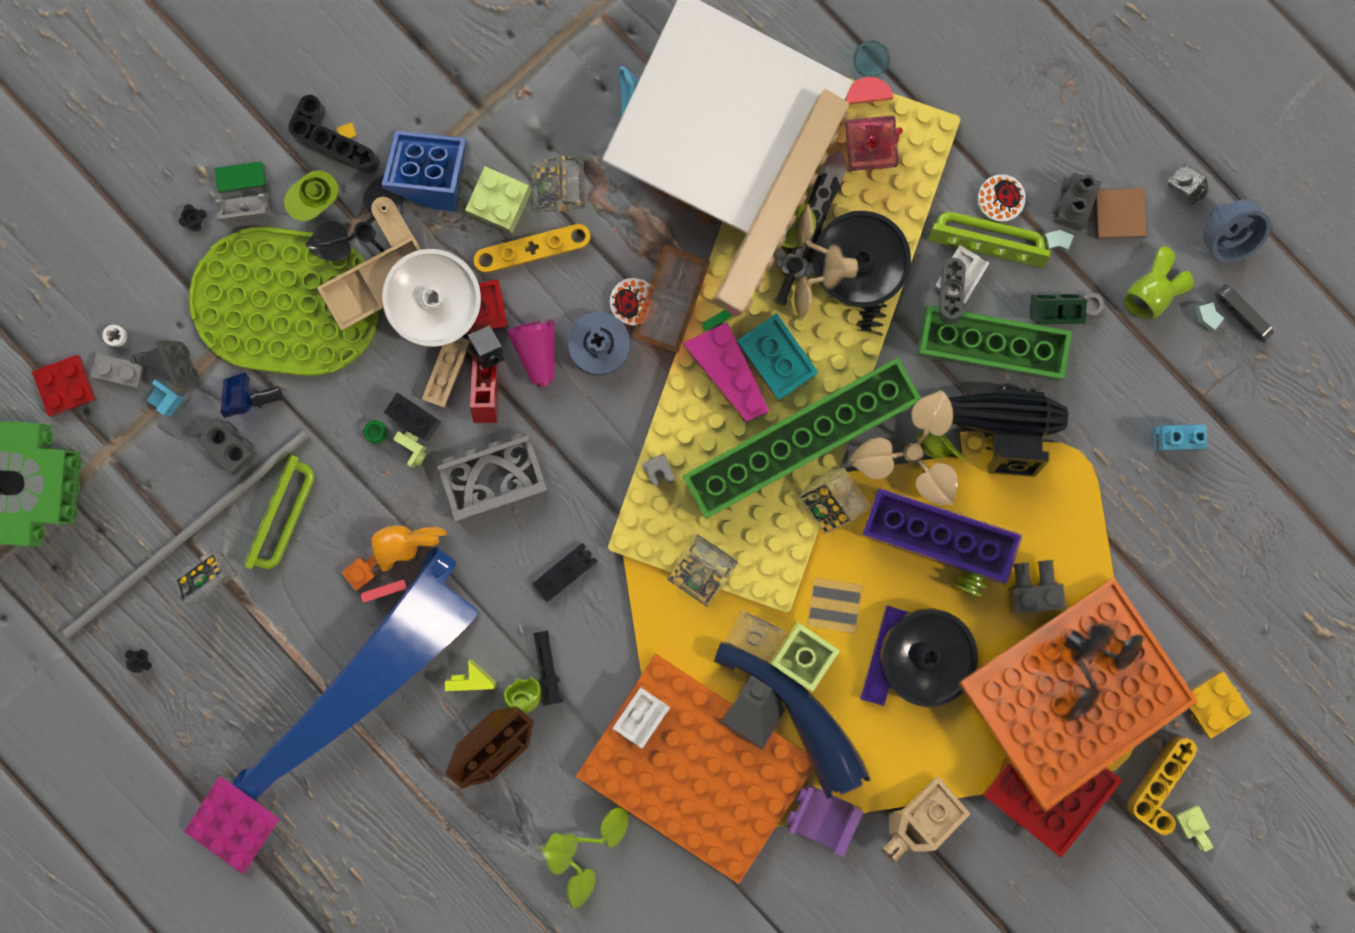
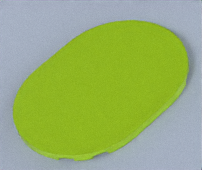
M273 227L241 229L217 241L211 246V249L203 259L199 261L193 273L189 289L191 318L194 321L200 338L207 347L223 360L233 365L251 370L297 376L330 374L354 362L367 349L379 326L381 310L341 331L317 287L366 260L352 247L350 255L340 261H329L318 257L306 247V242L313 235L312 232Z

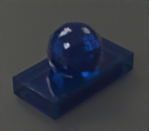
M246 373L223 380L220 413L224 418L237 414H246L252 408L253 404L248 394L250 378Z

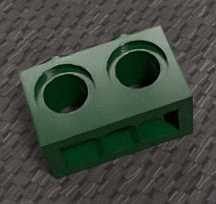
M1079 294L1031 295L1029 318L1038 325L1085 324L1087 299Z

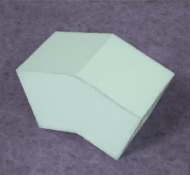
M1062 230L1043 235L1047 250L1057 248L1064 252L1069 249L1074 235Z
M1214 302L1194 308L1198 323L1210 332L1216 330L1224 319L1223 316L1216 312Z

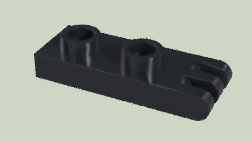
M584 543L580 544L532 583L546 602L550 601L598 562L596 558H593L587 564L585 559L592 554L589 550L582 556L579 554L586 547Z

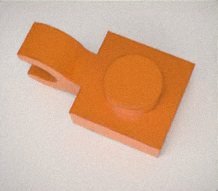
M372 555L366 562L360 557L341 573L354 590L359 591L377 576L373 569L379 564L375 555Z

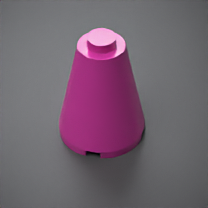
M548 319L545 323L536 321L515 326L514 329H507V334L531 384H536L537 387L550 385V380L555 379L554 319Z

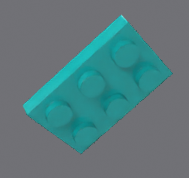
M777 313L737 340L743 352L778 401L819 373Z

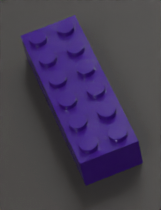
M880 488L878 489L863 532L867 539L1007 585L1022 541L1021 534Z

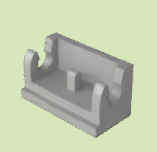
M262 193L253 196L216 200V204L220 208V212H217V219L224 224L272 218L269 194Z
M664 454L641 464L644 471L647 470L655 486H658L655 476L657 475L661 479V473L664 474L669 484L675 482Z

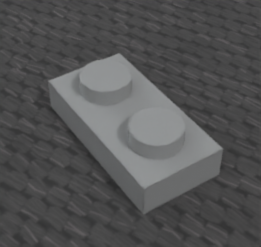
M96 353L90 377L140 388L145 367L133 364L131 361Z

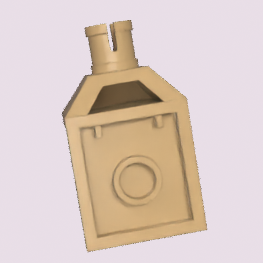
M935 777L903 810L891 811L888 814L889 834L892 836V839L881 848V852L883 855L888 853L886 858L890 862L896 863L905 852L935 851L970 815V812L939 777Z

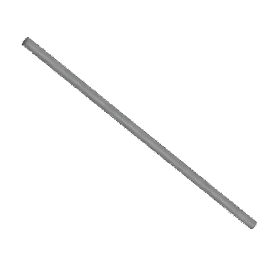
M305 430L300 432L63 631V634L67 638L72 637L310 438V435Z

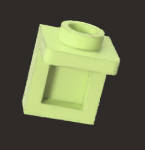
M398 431L393 440L413 451L406 465L412 468L416 465L420 466L426 457L424 451L427 447L418 443L419 437L411 432L406 431L404 434Z

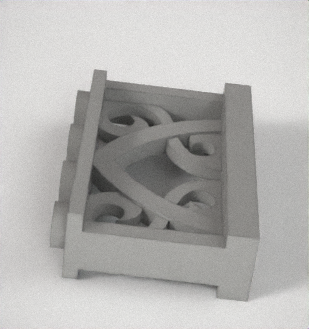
M524 433L511 436L510 442L502 444L501 441H496L488 444V449L479 452L478 448L464 452L465 457L456 459L455 456L441 460L442 465L437 466L455 521H461L549 491L531 436H524ZM518 447L525 449L528 454L526 462L521 467L515 465L520 461L521 454L517 458H513L511 452ZM505 450L504 458L492 455ZM478 460L473 468L466 464ZM487 463L499 465L511 472L502 481L501 496L496 497L495 493L487 486L475 485L479 474ZM531 463L538 483L534 485L523 472ZM455 468L464 469V475L457 477L462 481H467L466 486H458L451 481V472ZM516 476L518 479L512 482H515L517 487L511 490L508 488L507 483ZM454 490H465L463 509L459 508ZM474 490H484L486 492V498L484 500H479V493H474Z

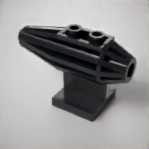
M1011 387L996 388L993 392L948 397L953 411V424L993 435V458L988 463L989 474L1036 477L1049 462V452L1042 449V438L1065 431L1068 424V408L1044 396V392H1036L1035 389L1013 390Z

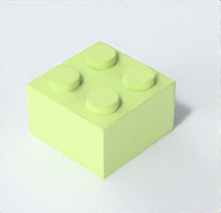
M484 166L465 211L475 219L513 234L531 194V189L525 183Z
M796 622L770 663L813 692L840 650Z

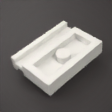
M959 245L952 258L962 260L966 266L964 305L985 272L989 262L984 261L978 255ZM951 267V268H950V269H952V277H951V278H954L957 272L955 271V268H954V267ZM941 276L934 286V288H936L939 291L941 286ZM950 286L946 288L948 294H958V290L955 287Z
M640 687L613 729L637 744L640 748H643L670 706Z

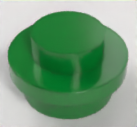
M372 420L365 425L363 435L368 442L379 444L386 439L388 429L383 422Z

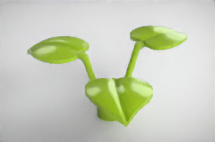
M621 806L611 810L603 819L600 828L602 837L600 839L580 838L573 834L561 835L554 833L549 838L547 845L540 849L546 859L549 870L553 874L559 875L563 873L570 865L576 870L577 875L570 879L567 887V898L570 906L574 909H577L586 902L596 884V876L593 870L587 868L582 872L581 868L572 861L578 842L598 844L606 842V845L610 848L616 846L625 836L629 822L628 811Z

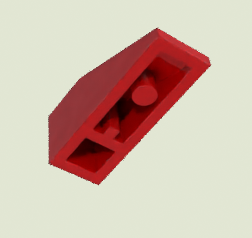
M473 354L470 397L473 423H497L498 364L482 370Z

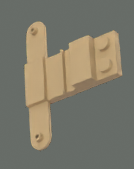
M387 197L377 198L372 204L371 211L391 248L317 287L341 331L383 309L382 291L389 271L404 256L421 250L396 205Z

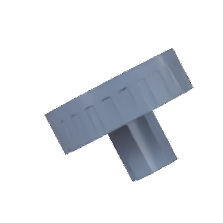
M1239 200L1228 205L1222 203L1217 205L1214 211L1211 212V219L1204 229V244L1216 259L1221 262L1232 263L1243 260L1254 254L1265 243L1271 231V220L1254 201Z
M605 312L589 313L582 316L572 326L568 336V348L572 360L582 371L591 375L604 376L616 372L625 364L630 354L631 342L627 328L621 320ZM597 339H605V341L601 342V347H597L596 344L592 343Z

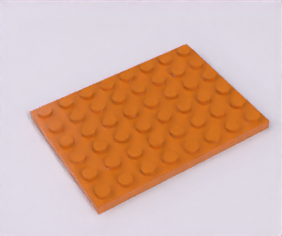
M1115 578L1106 581L958 683L1042 811L1052 807L1198 702ZM1089 625H1109L1115 630L1111 642L1104 649L1113 654H1120L1123 645L1131 637L1142 635L1144 641L1135 661L1126 669H1115L1114 665L1117 660L1101 652L1092 660L1085 661L1083 658L1081 659L1097 684L1096 689L1100 690V696L1095 706L1086 715L1076 720L1066 721L1065 718L1069 716L1079 696L1086 688L1090 687V682L1078 662L1073 659L1075 654L1064 645L1068 636L1072 632L1078 631L1088 639Z
M655 653L575 777L739 884L813 770V766L806 751L774 730L765 747L761 750L722 725L721 722L732 703ZM640 687L670 706L643 748H640L637 744L613 729Z

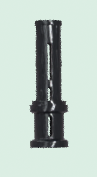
M548 631L533 633L541 675L539 684L542 686L544 698L542 706L564 702L559 692L558 683L560 678L555 675Z

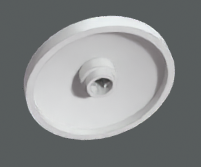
M423 249L404 256L391 268L384 282L382 304L388 322L401 337L420 346L439 347L458 340L472 327L480 309V288L474 273L463 260L443 250Z

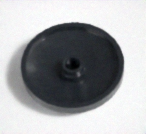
M852 211L840 215L822 230L815 245L827 250L831 246H837L842 258L857 260L858 269L855 278L842 277L831 288H826L824 281L818 282L830 298L844 306L864 309L881 305L898 293L908 277L911 265L908 241L904 233L893 221L879 213ZM814 249V274L816 278L823 277L826 254Z
M923 608L903 615L890 627L882 643L880 662L886 682L899 697L914 705L937 707L952 702L964 693L958 683L976 671L978 652L971 631L958 617L943 610Z

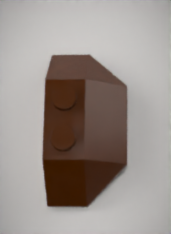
M518 706L492 711L457 743L446 770V776L462 789L469 787V785H478L493 780L529 747L534 721Z

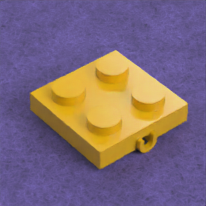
M1224 671L1219 672L1191 690L1198 702L1188 708L1192 713L1190 717L1195 723L1200 725L1208 739H1212L1251 714V711L1241 698V694L1237 692V688L1232 685Z

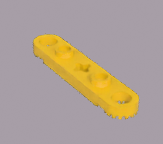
M574 224L480 249L474 256V264L479 271L491 273L583 249L589 244L591 235L586 226ZM581 230L585 233L583 242L576 243L572 240L574 231ZM529 243L539 246V249H536V254L532 255L530 251L526 252V249L529 248ZM482 255L492 256L493 262L489 267L480 265V257Z

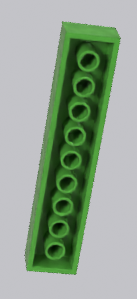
M897 357L684 474L682 477L705 519H708L915 405L921 397L900 359Z

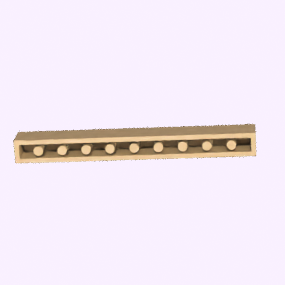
M824 89L818 95L711 303L736 317L743 311L747 313L753 303V299L750 298L754 290L758 291L764 281V278L761 277L764 270H769L775 260L772 254L776 248L780 249L786 238L783 235L786 227L790 228L796 219V215L793 214L797 207L800 208L807 197V194L804 193L807 186L811 187L818 174L815 173L818 165L820 167L823 165L828 156V153L825 152L828 145L832 146L839 133L835 132L839 125L842 126L849 115L846 112L850 104L849 102L827 89Z

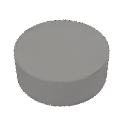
M1088 293L1082 296L1087 299L1086 317H1095L1103 311L1104 301L1099 294Z

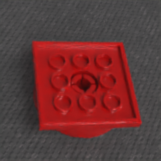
M1005 757L998 775L982 795L1062 858L1122 780L1108 768H1105L1052 807L1042 811L1008 758Z

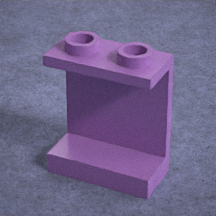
M807 784L806 788H801L796 801L799 804L796 810H791L787 818L786 824L789 825V832L792 834L795 832L833 849L834 853L844 857L863 810L861 807L834 795L832 798L826 799L823 790Z

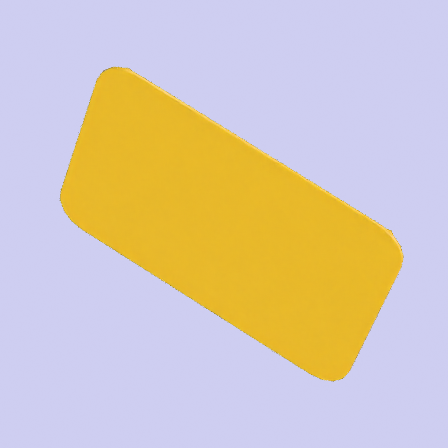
M1042 442L1043 451L1049 452V462L1036 477L989 474L988 463L993 458V450L962 454L966 462H963L956 455L940 459L922 460L928 469L936 463H943L949 465L955 471L958 478L955 501L950 505L935 504L920 495L916 487V478L920 474L925 473V471L917 462L896 464L892 472L882 479L867 477L859 470L838 473L832 495L850 521L842 525L840 524V526L836 525L835 528L832 527L827 532L823 530V527L827 528L828 525L831 526L832 523L835 524L838 520L823 527L820 525L795 600L789 612L777 610L718 588L709 602H707V597L711 595L713 590L706 587V593L709 595L705 596L706 599H703L677 581L678 578H681L680 575L623 555L641 675L656 653L732 703L742 685L751 675L737 667L733 671L713 662L720 643L724 642L740 648L770 663L795 623L798 622L840 650L814 691L812 692L805 686L803 687L838 722L863 759L871 777V780L868 782L861 779L863 785L842 795L839 792L835 793L833 791L831 792L832 795L861 807L863 813L906 807L935 777H939L957 798L982 795L998 775L1006 755L965 693L952 702L937 707H922L909 703L899 697L890 687L884 706L860 699L885 607L887 605L908 612L923 608H933L946 611L958 617L969 628L976 642L978 652L976 670L1065 609L1019 614L1012 613L1008 588L1016 586L1014 566L1007 585L983 579V583L987 586L986 589L978 588L982 597L972 596L953 586V584L961 585L956 580L957 576L965 577L961 570L865 538L863 532L880 488L1021 534L1022 541L1014 564L1029 562L1030 582L1033 585H1038L1040 583L1037 561L1053 560L1055 581L1063 584L1065 606L1067 609L1109 579L1114 578L1100 487L1094 468L1079 450L1062 442ZM826 508L825 513H824L825 515L828 514L827 508ZM673 574L678 576L676 580L671 577ZM696 581L699 586L702 585L701 582ZM814 586L859 592L858 603L814 597L812 596ZM814 607L856 614L855 625L809 618L810 608ZM778 697L785 710L774 731L806 751L785 703ZM1133 748L1106 768L1110 771L1116 770L1130 757ZM814 769L801 788L805 789L807 784H810L822 790ZM798 793L776 827L788 825L786 821L791 810L795 811L799 804L796 801Z

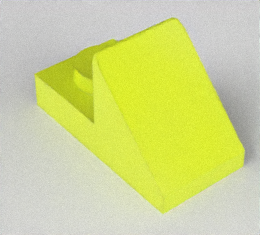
M472 659L468 661L469 678H466V674L451 675V679L445 681V691L482 690L497 687L496 681Z

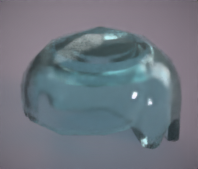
M878 41L863 42L857 47L853 56L854 67L864 77H879L887 70L890 63V54L887 47Z

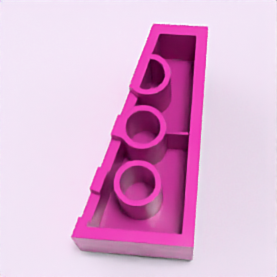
M728 322L683 343L685 350L692 356L745 423L769 412Z

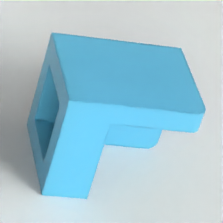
M154 379L152 384L156 387L147 401L157 407L156 410L162 415L172 417L185 397L164 382Z

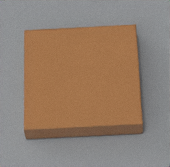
M1144 188L1098 191L1095 199L1097 239L1147 236Z

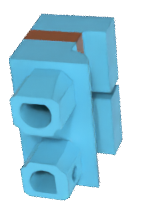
M1206 424L1170 425L1152 428L1153 451L1207 449Z

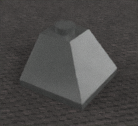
M751 675L742 685L721 724L762 750L785 709L773 689Z

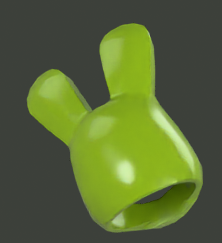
M1162 246L1155 255L1151 271L1138 279L1128 289L1124 297V305L1132 315L1147 320L1158 318L1171 304L1174 296L1185 293L1193 288L1194 277L1189 271L1181 272L1171 281L1166 278L1175 261V254L1171 248ZM1133 296L1141 298L1150 309L1140 308L1136 305Z

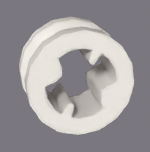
M109 325L103 331V339L110 346L120 347L126 342L127 333L118 325ZM117 330H119L120 333H118V335L121 336L120 339H114L111 342L110 339H112V337L109 336L110 333L117 332Z

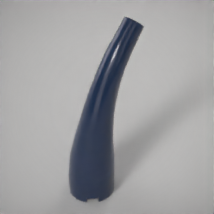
M720 643L713 661L714 663L733 671L737 667L771 687L775 694L785 703L826 799L833 797L831 793L833 791L835 793L839 792L842 795L862 786L861 779H864L866 782L871 780L864 761L852 741L827 709L808 690L760 657L727 643Z

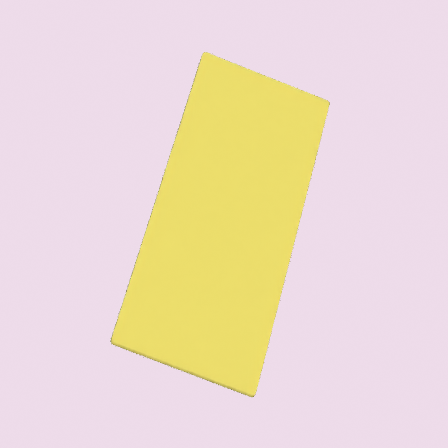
M893 94V100L849 105L846 110L849 113L846 121L842 126L839 125L835 131L839 133L837 139L832 146L828 145L825 151L828 153L827 158L838 151H842L846 172L821 230L832 220L848 212L871 211L879 213L893 221L904 233L909 244L912 262L960 123V117ZM874 117H885L884 129L879 134L881 136L890 137L891 139L894 129L898 127L903 129L894 152L887 158L882 169L872 165V158L875 156L873 153H869L865 160L855 155L866 134L863 124L866 119ZM819 165L815 170V173L819 174L821 169ZM815 182L811 187L807 186L804 192L807 194L804 201L805 204L809 202ZM722 222L608 548L615 553L672 573L675 572L679 565L683 567V570L686 569L680 563L688 551H690L726 576L721 584L718 585V589L783 612H789L795 600L820 527L819 522L804 503L807 497L802 500L800 496L824 484L832 493L849 441L708 519H705L682 476L872 372L876 366L902 288L894 297L884 303L887 305V308H881L880 312L886 314L887 317L873 319V321L883 323V326L870 328L881 332L883 336L859 331L861 328L856 326L858 321H863L859 312H865V309L847 307L834 301L823 291L818 282L813 283L810 287L812 294L811 305L803 320H800L794 305V291L798 280L794 279L785 306L774 302L786 276L782 274L780 268L778 269L774 260L770 269H765L761 276L764 278L760 289L758 291L754 290L750 298L753 299V303L747 313L743 312L728 321V325L737 342L738 339L777 313L819 373L778 401L739 346L769 410L767 414L745 423L683 347L684 342L704 333L701 329L704 322L724 310L711 302L746 233ZM781 246L782 250L786 253L785 255L787 256V251L789 248ZM813 254L808 264L813 263ZM815 274L812 275V276H810V277H808V278H807V281H808L809 279L816 278V277H815ZM664 454L675 482L669 484L664 474L661 473V479L657 475L655 476L658 481V486H655L647 470L644 471L641 464ZM812 494L807 495L809 500H818L815 497L813 499ZM816 505L818 509L825 513L826 507L824 505ZM699 574L691 575L694 580L703 582Z

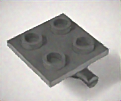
M159 340L155 342L157 348L148 352H140L130 357L131 363L142 367L165 366L173 387L198 388L201 386L198 380L199 373L193 367L190 360V351L183 342Z

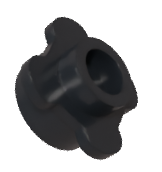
M188 204L181 213L179 224L182 227L188 226L194 232H198L202 229L201 223L207 217V213L203 209L198 210L193 205Z
M146 650L126 651V667L131 672L140 673L143 670L151 669L152 664L148 660V652Z

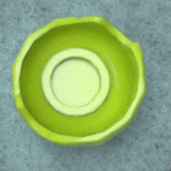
M529 677L528 680L517 678L513 684L507 687L504 693L505 705L508 708L518 706L525 713L535 710L541 700L539 682L533 677Z

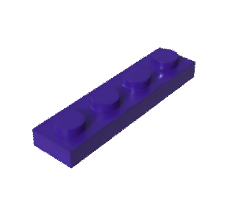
M886 605L860 695L861 700L882 706L885 705L890 686L886 682L881 669V647L890 627L900 617L909 613L908 611Z

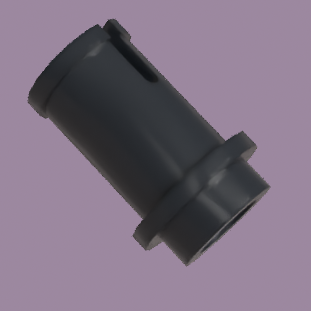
M279 385L262 391L256 389L254 393H250L254 407L262 408V405L283 400Z

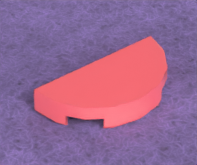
M864 77L851 85L846 101L850 103L849 105L893 100L894 96L891 88L885 81L876 77Z
M403 579L363 592L361 594L362 601L364 603L408 589L407 582Z

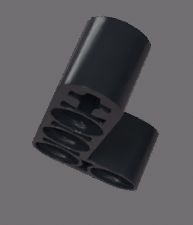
M314 95L303 96L288 125L292 136L299 142L364 173L376 171L379 166V159L370 148L320 125L326 112L324 105ZM311 104H317V109L314 112H307ZM301 125L307 126L303 134H297V129ZM323 135H328V141L320 145L318 143L319 138ZM345 145H349V152L341 155L340 149ZM359 154L361 157L365 159L370 158L371 160L370 162L365 161L363 163L362 160L359 157H357V155Z

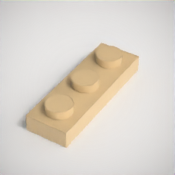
M461 337L450 344L442 346L422 400L446 408L470 346L468 339Z

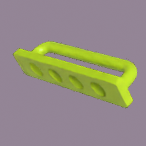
M955 212L942 213L936 223L933 224L928 237V241L956 248L961 245L969 251L1040 268L1045 267L1051 251L1046 249V241L1043 236L1035 231ZM948 221L1031 240L1036 243V247L946 226L945 224Z
M290 454L243 563L245 568L252 570L253 566L262 569H271L281 561L315 479L312 468L298 461V456ZM293 471H299L305 475V479L273 555L269 560L257 557Z

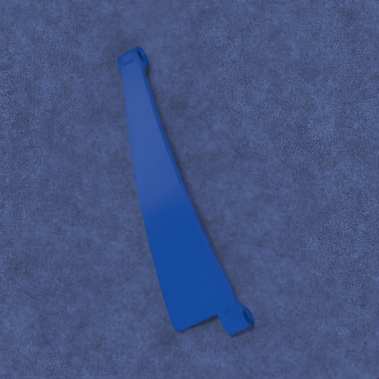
M438 547L433 548L427 554L418 577L354 658L253 768L249 770L243 769L237 775L233 782L235 787L253 800L257 799L277 779L328 745L392 695L438 655L475 619L478 610L444 584L456 566L454 559Z

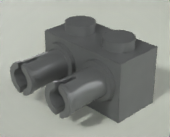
M1075 172L1068 178L1065 177L1060 191L1063 192L1061 200L1056 201L1052 214H1055L1053 222L1077 231L1084 229L1092 211L1101 181L1095 180L1092 175H1081Z
M1053 560L1037 561L1040 583L1038 585H1033L1030 582L1029 562L1013 565L1016 586L1008 588L1012 613L1019 614L1066 609L1063 584L1055 581Z

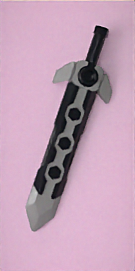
M842 151L836 152L825 160L808 202L816 218V230L811 238L813 244H816L822 232L821 229L846 172ZM806 244L804 247L789 248L787 256L781 247L780 249H775L773 255L777 267L781 269L783 275H786L778 296L775 297L774 302L776 304L786 305V299L794 279L799 280L802 276H805L807 279L814 275L813 263L808 264L814 251L813 248L808 247Z

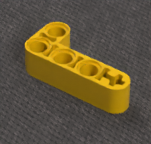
M1181 735L1172 737L1127 802V809L1134 817L1162 835L1172 833L1176 826L1173 816L1160 808V806L1197 753V746L1192 740ZM1181 744L1185 747L1184 751L1179 748ZM1174 754L1179 760L1172 758V755ZM1172 762V771L1165 773V765ZM1158 782V791L1151 793V785ZM1145 802V810L1137 813L1138 804ZM1164 816V825L1157 827V820Z

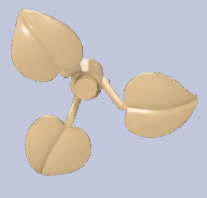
M806 204L798 219L796 238L799 246L804 247L806 244L808 247L826 254L825 270L823 277L807 281L806 277L802 276L798 280L794 291V305L800 320H803V317H805L810 308L812 297L810 287L813 283L824 281L825 287L831 288L842 277L855 278L858 269L857 260L842 258L837 246H831L827 250L811 242L813 218L810 204Z
M938 391L920 399L912 409L911 416L914 425L920 429H925L915 443L905 445L902 452L892 453L890 441L884 438H873L864 442L855 450L850 458V464L867 477L882 479L887 477L894 468L892 458L903 456L908 462H917L925 471V473L920 474L916 478V487L920 495L935 504L950 505L955 501L958 478L952 467L943 463H936L928 469L921 460L923 450L919 446L929 431L936 436H941L948 431L952 424L953 411L951 403L943 391Z

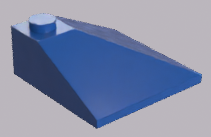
M395 130L382 181V188L431 209L456 212L461 188L466 138Z

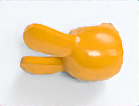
M400 525L388 526L373 534L371 538L373 553L382 572L391 570L395 561H410L417 553L418 546L437 545L439 543L438 536L447 535V530L436 526L417 530H410Z

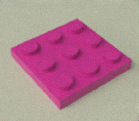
M219 777L184 832L241 874H244L280 818L223 777Z

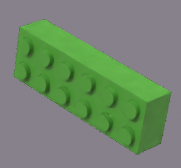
M928 305L924 309L916 356L1056 382L1064 379L1072 331L962 312L959 321L949 325L940 320L938 315L939 307ZM951 309L947 310L949 311V315H954Z

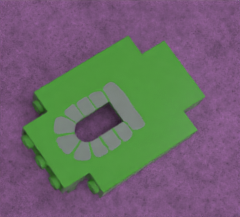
M0 421V470L19 472L25 480L24 489L18 495H0V544L42 546V541L45 537L44 523L75 524V518L78 514L76 506L77 494L80 490L78 482L79 470L82 467L81 452L51 449L53 425Z

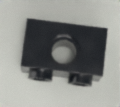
M396 393L384 411L386 415L426 441H429L442 422L399 393Z

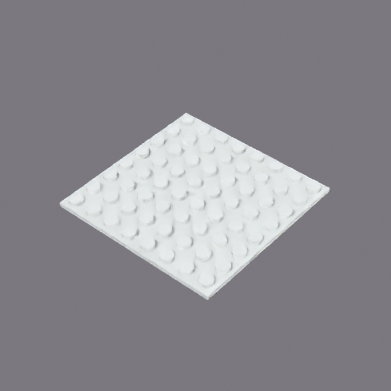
M677 0L602 161L747 234L818 95L824 89H827L845 100L853 81L700 0ZM786 227V229H785V231H784V233H783L784 236H785V234H786V232H787V230H788L787 227Z

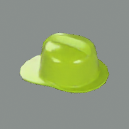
M321 170L306 174L292 185L285 194L284 207L288 215L299 221H308L315 218L336 200L338 184L333 176Z
M922 429L919 433H917V435H916V439H917V440H918V438L921 436V434L924 432L925 429ZM929 431L920 443L923 451L932 458L940 459L955 454L963 462H966L964 456L945 434L936 436Z

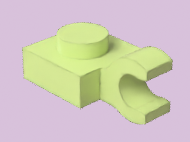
M1193 806L1175 815L1186 838L1194 837L1197 846L1204 852L1213 849L1209 838L1204 833L1210 827L1199 806Z

